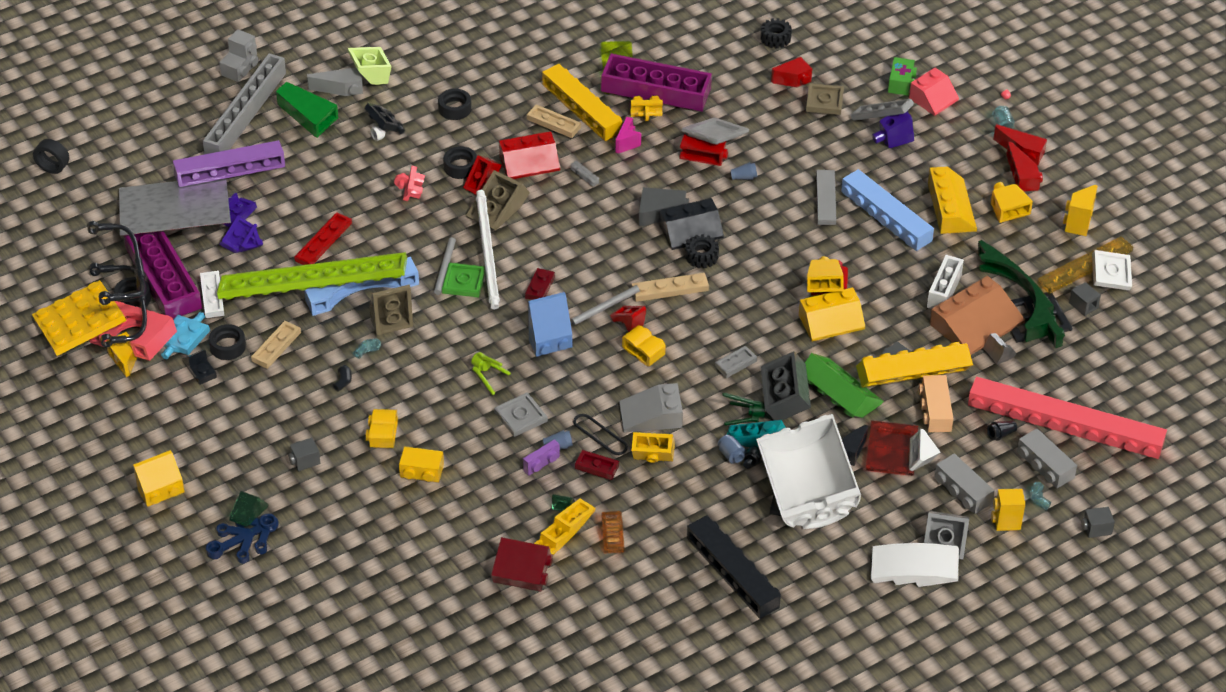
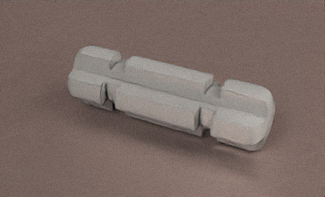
M578 161L571 163V170L592 186L599 184V177Z

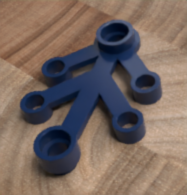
M269 513L262 515L260 519L239 514L234 518L235 526H228L225 523L217 526L218 536L226 537L229 534L236 536L223 543L210 541L206 545L207 555L211 559H219L223 551L243 542L241 549L237 552V560L242 564L247 563L250 559L249 550L255 535L261 533L259 541L255 543V552L257 554H265L267 552V540L270 532H274L278 528V519ZM246 525H252V526H254V527H252V528H250V529H249V528H244Z

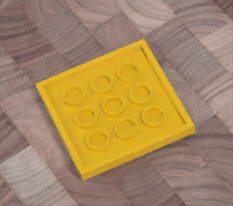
M100 280L32 314L35 322L57 356L126 321L124 314L115 301H111L108 305H102L99 302V293L107 291Z

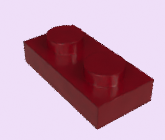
M537 268L526 290L525 299L534 300L546 297L554 281L555 272Z
M585 450L581 451L575 463V469L609 480L613 479L619 468L618 460Z

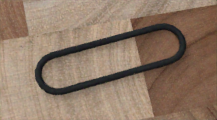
M587 414L575 416L573 420L574 425L614 455H622L627 451L628 446L625 441ZM579 417L589 418L624 444L625 449L621 452L613 451L580 427L576 420Z

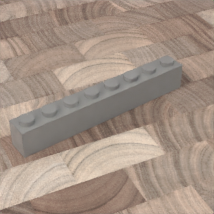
M273 54L266 56L204 138V154L230 150L285 76L286 68L283 57Z

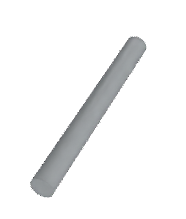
M450 237L447 243L434 289L436 295H440L442 292L447 268L456 239Z
M635 285L572 318V323L577 325L640 292L639 287Z

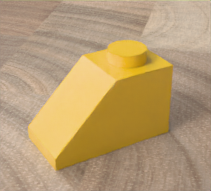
M124 332L118 336L126 335V337H128L129 334L127 332ZM130 341L112 344L110 347H107L109 356L125 377L130 376L137 359Z

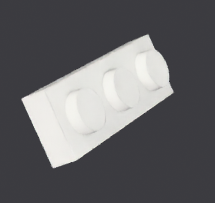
M219 271L200 273L205 317L225 316L223 299H218L217 296L220 283Z

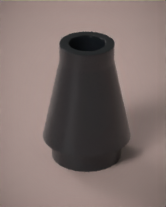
M1014 420L991 422L987 426L989 438L996 441L1017 431V424Z

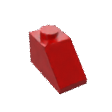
M802 57L772 68L771 82L773 84L800 87L812 81V68Z
M478 155L463 188L476 194L478 190H482L494 170L499 172L502 165L487 157Z

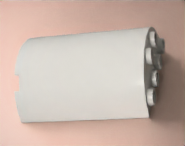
M833 414L823 415L809 422H802L799 424V428L795 430L784 428L779 432L766 434L756 439L782 519L788 526L794 528L796 525H799L803 529L827 526L849 515L848 510L858 506L861 493Z

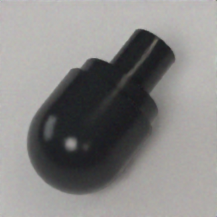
M751 446L745 453V462L743 464L745 468L750 469L751 466L758 464L762 458L758 446Z

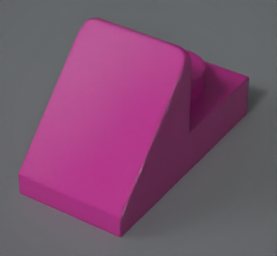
M626 117L616 138V153H622L641 146V133L635 131L633 118Z

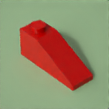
M998 124L995 126L993 140L1005 149L1008 147V142L1014 143L1034 163L1039 165L1046 150L1047 139Z
M1008 142L1006 156L1015 184L1023 192L1038 191L1040 183L1043 182L1042 172H1039L1037 164L1014 143Z

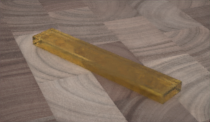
M1120 236L1095 250L1127 255L1133 252L1134 247ZM1094 250L1038 278L1037 283L1051 294L1092 273V253Z

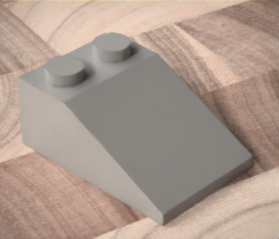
M678 383L656 385L619 401L624 433L682 428L683 411Z

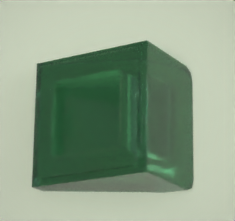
M552 495L553 510L563 511L575 502L571 497Z

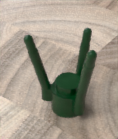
M722 393L724 397L741 401H730V405L748 408V415H752L750 418L724 422L725 426L746 422H759V418H764L765 404L761 401Z

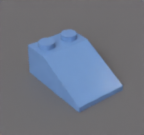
M565 292L528 301L529 342L536 357L572 348V329Z

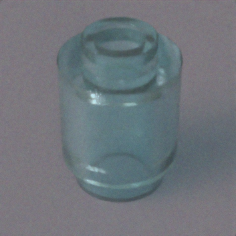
M998 106L993 111L992 116L996 124L1011 129L1014 128L1015 120L1007 106Z

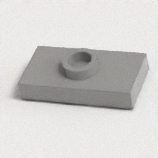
M744 346L716 361L715 367L728 378L757 362V356Z

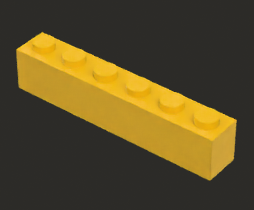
M557 64L542 71V85L599 137L607 141L619 134L623 124L621 117L616 115L599 97L595 96L587 87L581 84L566 68Z
M954 342L946 347L936 345L927 350L922 347L909 353L908 350L897 352L896 355L885 353L877 358L866 356L856 365L861 387L863 388L919 379L929 375L962 372L973 366L968 344Z

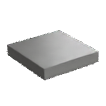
M528 392L494 407V413L514 437L548 422L547 415Z

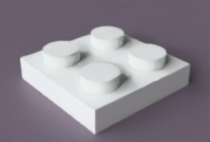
M1094 250L1092 253L1094 285L1130 291L1132 288L1130 255Z

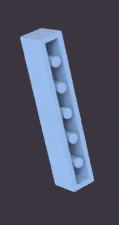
M858 169L842 178L841 192L892 231L894 235L902 239L908 246L918 251L932 242L934 228Z

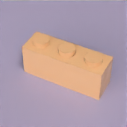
M946 375L923 376L922 384H919L918 390L919 395L923 397L921 398V410H925V413H923L924 425L927 424L928 432H952L953 413Z

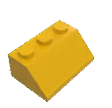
M853 287L844 289V291L800 299L799 317L812 342L865 329L860 300Z

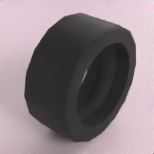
M459 88L448 89L438 97V110L445 119H464L471 112V96L465 90ZM453 101L463 103L459 107H449L446 104Z
M52 139L42 140L33 152L35 163L42 170L51 174L62 172L70 160L67 149ZM44 151L54 155L58 162L50 159Z
M464 146L449 149L443 157L444 171L448 176L455 179L468 178L477 154L471 148ZM459 159L467 160L470 162L469 164L464 166H457L451 164L453 161Z
M129 277L119 281L114 288V294H125L126 292L136 290V277ZM145 281V304L147 307L151 301L149 284ZM138 297L118 301L141 308Z
M225 324L218 326L209 335L208 340L211 354L218 359H236L246 349L244 331L236 325ZM224 338L238 340L236 344L228 347L217 345L218 341Z

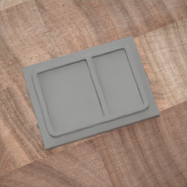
M714 117L683 127L682 131L688 133V136L712 144H719L748 133L749 128Z

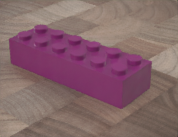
M610 54L601 75V92L631 98L641 96L643 100H650L651 96H659V99L663 100V104L703 112L711 91L712 73Z
M164 231L134 234L138 243L140 258L143 262L145 281L149 284L150 293L162 314L174 319L177 315L183 316L202 309L200 292ZM123 235L126 250L135 265V252L132 240L129 235Z

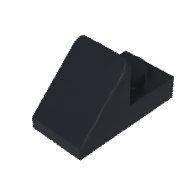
M201 350L182 358L183 363L199 385L217 378L216 371L207 360L206 350Z

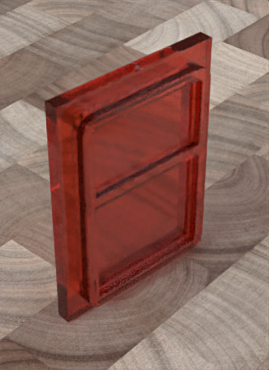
M871 420L866 470L913 476L914 471L909 470L910 438L918 432V426Z

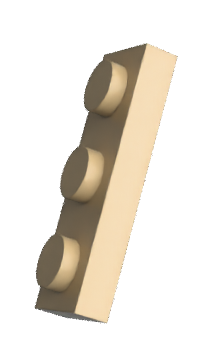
M535 105L527 114V120L570 138H573L581 129L580 122L539 105Z
M284 321L251 356L252 362L268 369L299 336L301 328Z

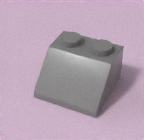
M929 511L924 543L958 546L959 559H963L969 517Z

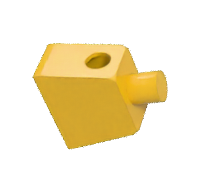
M998 182L994 185L991 205L999 223L1031 214L1033 201L1016 184L1004 186L1002 182Z
M823 256L819 260H811L807 273V292L844 291L843 272L837 259H829Z

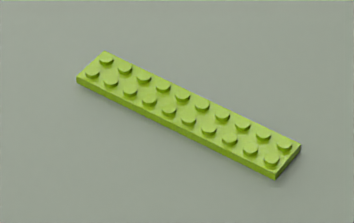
M403 252L222 275L217 296L218 299L224 298L229 300L239 296L268 295L272 292L280 291L285 293L294 289L306 290L310 287L323 288L334 284L340 286L350 282L362 283L366 280L379 281L389 277L394 279L405 276L407 254Z

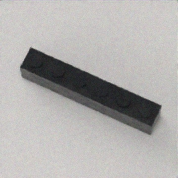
M706 515L687 525V539L759 619L780 608V591L768 582L767 577L761 574L756 569L755 564L744 556L743 551L732 543L730 537L721 531L716 521H712Z

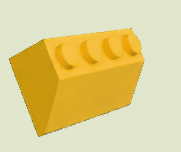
M948 166L930 168L928 187L940 234L977 232L964 178Z

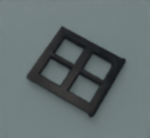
M1052 291L1045 292L1044 294L1054 305L1053 315H1056L1062 324L1058 326L1062 327L1064 332L1072 331L1073 328ZM1030 296L1011 300L1016 307L1024 305L1029 314L1024 316L1025 321H1029L1035 310ZM1018 327L1010 331L1016 343L1025 341V333L1021 334Z

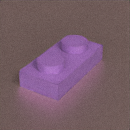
M554 439L523 458V471L529 476L534 472H538L547 464L556 461L560 457L559 443Z

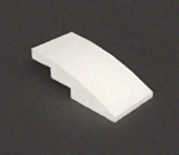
M901 543L873 546L871 579L873 583L894 581L895 585L916 582L918 587L958 581L959 548L958 546L930 543Z

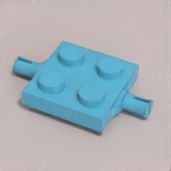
M199 312L194 319L177 315L174 318L177 332L164 345L166 349L161 353L164 359H168L174 352L189 355L210 332L209 325L201 323L205 318L204 313Z

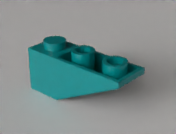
M782 420L730 425L726 435L733 436L742 446L751 447L758 446L756 439L766 434L779 432L786 427Z

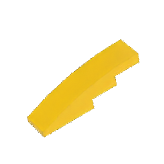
M579 498L554 517V523L541 532L540 539L534 544L549 546L551 554L554 555L577 533L595 512L596 508Z

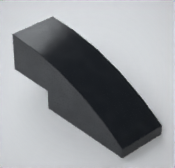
M868 425L855 429L842 439L850 465L855 466L867 440Z

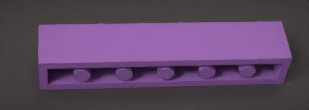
M278 140L173 160V167L178 186L184 187L285 167L284 151Z

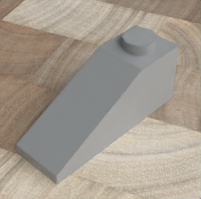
M356 67L307 74L309 90L342 96L363 94L361 74Z

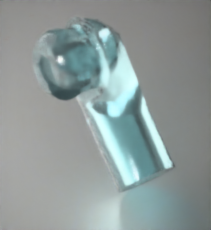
M376 338L364 340L354 350V356L360 359L366 352L379 350L381 341Z
M1035 482L1030 488L1031 500L1044 510H1047L1051 505V501L1043 497L1042 490L1044 485L1040 482Z

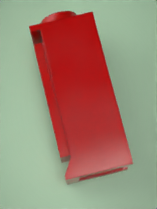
M684 134L680 144L682 149L680 159L722 166L723 160H726L728 157L726 141L724 143L712 144Z

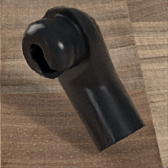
M346 365L339 367L340 379L333 383V388L337 392L352 381L351 369Z

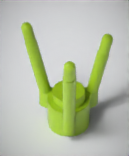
M482 352L476 353L471 360L474 366L472 370L478 374L490 393L495 395L494 390L481 371H487L492 366L507 375L511 373L501 367L502 363L484 355Z

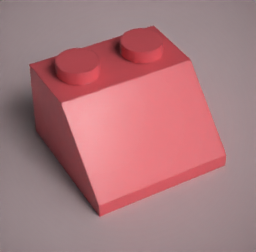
M936 67L911 82L909 99H912L934 116L959 100L949 77Z

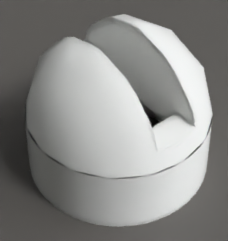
M378 126L371 128V135L375 141L382 140L385 137L386 132Z

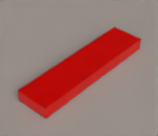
M336 212L294 257L295 262L302 265L314 264L352 224V219Z

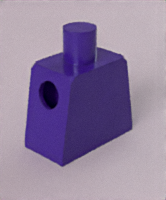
M908 111L904 114L886 116L879 121L880 131L872 134L876 144L884 141L888 148L913 142L912 117Z

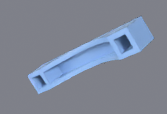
M408 257L405 276L395 279L391 277L383 278L379 281L366 280L362 283L350 282L340 286L335 284L327 285L323 288L310 287L304 290L305 301L312 316L331 311L343 298L360 290L419 285V274L412 258Z

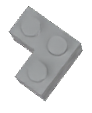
M237 29L228 38L229 53L219 63L221 76L239 82L257 65L258 57L255 36Z

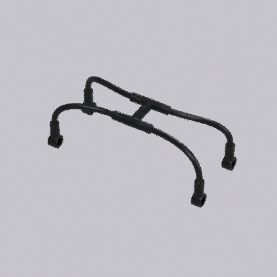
M90 221L87 224L90 234L113 229L125 231L132 240L135 252L136 268L127 265H99L98 263H92L89 266L90 274L93 276H98L101 272L130 270L134 272L136 277L137 293L110 294L107 291L99 293V302L102 305H108L111 301H124L125 299L138 297L142 309V325L140 330L135 335L128 337L126 335L111 336L110 334H103L100 338L101 345L107 348L112 344L127 343V341L135 340L144 333L147 326L145 273L136 237L128 227L120 224H98L96 221Z

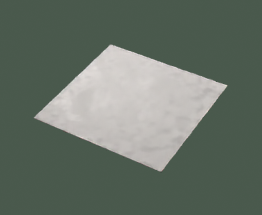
M226 178L179 187L177 181L119 188L120 225L128 227L133 234L231 223ZM120 229V236L128 235L125 231Z

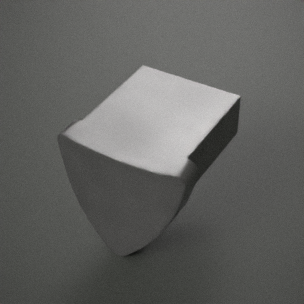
M996 333L989 335L983 349L994 360L996 365L1016 356L1014 349L1007 345Z

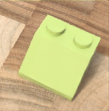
M381 47L348 48L347 51L357 70L371 84H388L392 66Z

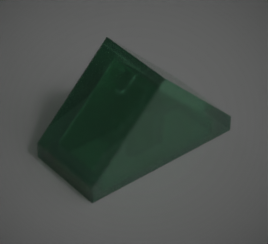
M240 491L229 521L247 527L268 508V503L257 496Z

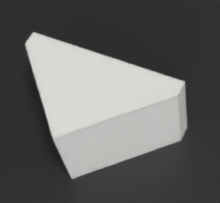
M920 429L910 438L909 470L911 471L930 463L941 453L923 429Z

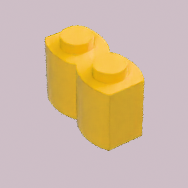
M640 325L622 337V347L629 354L636 356L646 366H651L665 355L666 345L664 341L653 336L649 329Z
M373 409L372 415H369L368 418L370 429L366 430V441H369L370 447L394 448L398 426L397 410Z

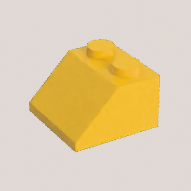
M1092 185L1072 194L1071 200H1067L1065 211H1068V214L1065 213L1063 224H1066L1065 232L1087 236L1098 185Z
M171 450L133 464L137 488L147 507L185 492L183 480Z

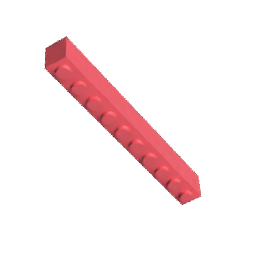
M977 376L969 394L968 406L1156 459L1160 457L1167 429Z

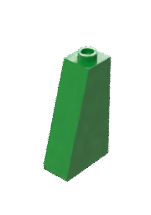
M289 82L283 84L276 91L277 105L316 138L339 118L337 104Z

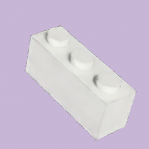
M945 255L929 290L927 308L932 309L953 296L962 276L963 259Z

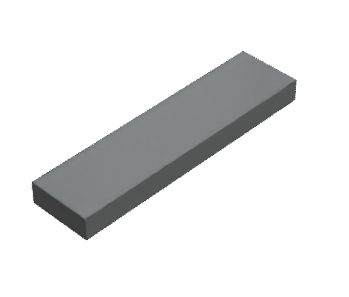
M903 99L859 106L851 114V118L855 121L904 114L914 105L912 99Z
M817 170L818 225H836L835 170Z

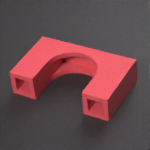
M115 301L124 314L126 321L90 339V343L102 346L100 338L103 334L116 336L127 328L141 327L142 309ZM147 310V326L144 333L139 338L130 341L134 355L150 361L177 332L173 318Z

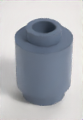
M725 435L718 441L720 452L730 463L741 462L746 453L743 446L733 436Z

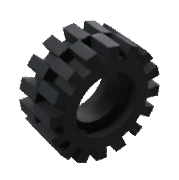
M771 18V21L766 20V23L763 22L761 26V42L765 43V46L770 45V48L776 46V49H779V46L781 48L784 45L787 46L791 42V25H789L788 21L785 23L784 19L780 21V18H777V20Z
M701 234V237L695 235V239L691 237L690 241L686 242L685 258L687 262L691 263L693 267L697 265V268H700V266L707 268V265L711 267L712 263L716 264L719 258L718 242H715V238L710 239L709 235L704 237V234ZM699 250H705V251H707V252H705V253H700V252H697V251H699Z

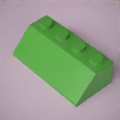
M811 353L806 360L808 383L811 385L815 384L818 387L817 391L821 394L830 396V401L833 404L845 408L844 412L850 417L854 418L857 416L863 418L884 402L867 387L862 388L861 383L830 358Z

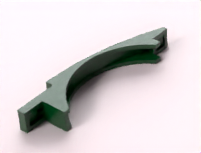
M983 240L978 241V255L984 263L979 265V270L1012 280L1027 292L1033 302L1035 310L1030 320L1025 324L1024 340L1029 342L1048 336L1055 349L1062 347L1063 338L1065 337L1064 330L1056 323V318L1053 315L1054 305L1040 287L1017 264Z

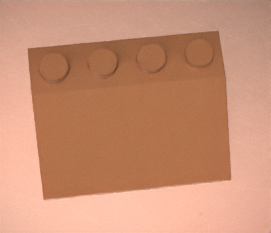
M988 276L931 309L930 325L952 343H967L970 355L984 347L990 334L996 333L999 337H1002L1015 327L1025 323V318L1003 288Z

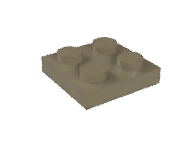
M809 83L806 112L841 115L844 86Z

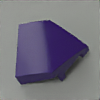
M234 193L228 198L231 223H224L223 225L231 227L237 216L246 220L257 208L256 202L238 198V194Z
M237 216L219 245L234 253H239L263 246V241L259 238L256 229L257 224L253 225L242 217Z

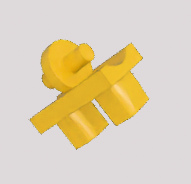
M634 96L633 100H631V117H645V121H649V116H662L663 100H660L659 96H651L650 100H643L641 96Z

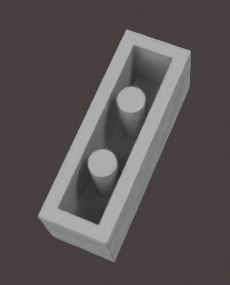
M1035 429L1019 439L1017 449L1019 455L1028 461L1034 470L1043 475L1047 482L1051 483L1055 488H1059L1075 478L1077 464L1041 431Z
M955 453L936 464L935 478L937 482L945 486L950 494L959 499L964 507L972 513L976 514L993 503L995 490Z

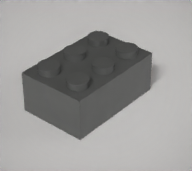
M795 351L761 366L765 410L774 420H784L811 408L806 364Z

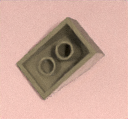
M495 170L482 188L487 198L490 229L496 231L521 208L530 193L522 183ZM475 200L466 217L479 223L477 202Z
M410 285L372 293L369 306L370 319L376 335L413 327Z

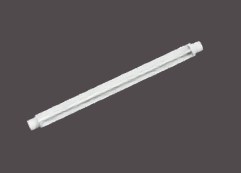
M478 190L476 192V202L479 214L488 300L491 309L495 310L499 308L500 298L496 282L487 198L483 190Z

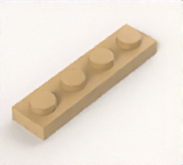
M705 273L632 283V287L637 285L640 292L634 294L636 302L709 291V284Z

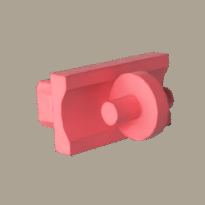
M411 166L409 175L401 173L396 175L394 183L399 189L405 188L403 200L408 201L410 197L419 199L422 194V184L425 175L416 173L417 167Z

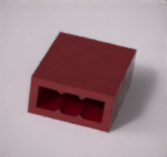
M501 537L491 574L493 583L541 592L543 585L546 586L548 581V573L546 571L548 566L551 567L553 554H551L549 546Z

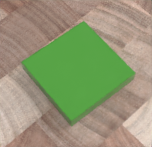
M449 263L442 287V294L479 298L486 273L485 266Z

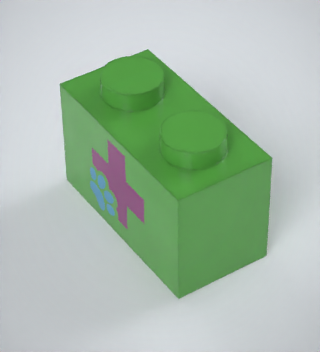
M894 57L888 93L909 96L911 82L915 80L913 78H916L917 67H914L915 60Z

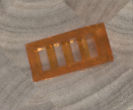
M602 512L601 524L604 553L625 552L622 512ZM610 542H619L620 544H608V543H610Z

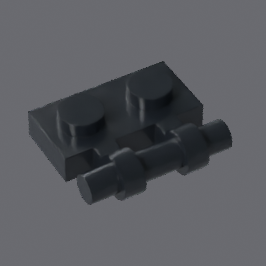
M367 103L364 109L369 113V117L378 123L380 129L395 131L399 134L405 132L402 123L395 119L391 111L383 109L379 105Z

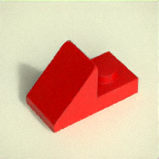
M622 306L610 316L613 322L624 323L628 332H630L638 325H644L646 307Z

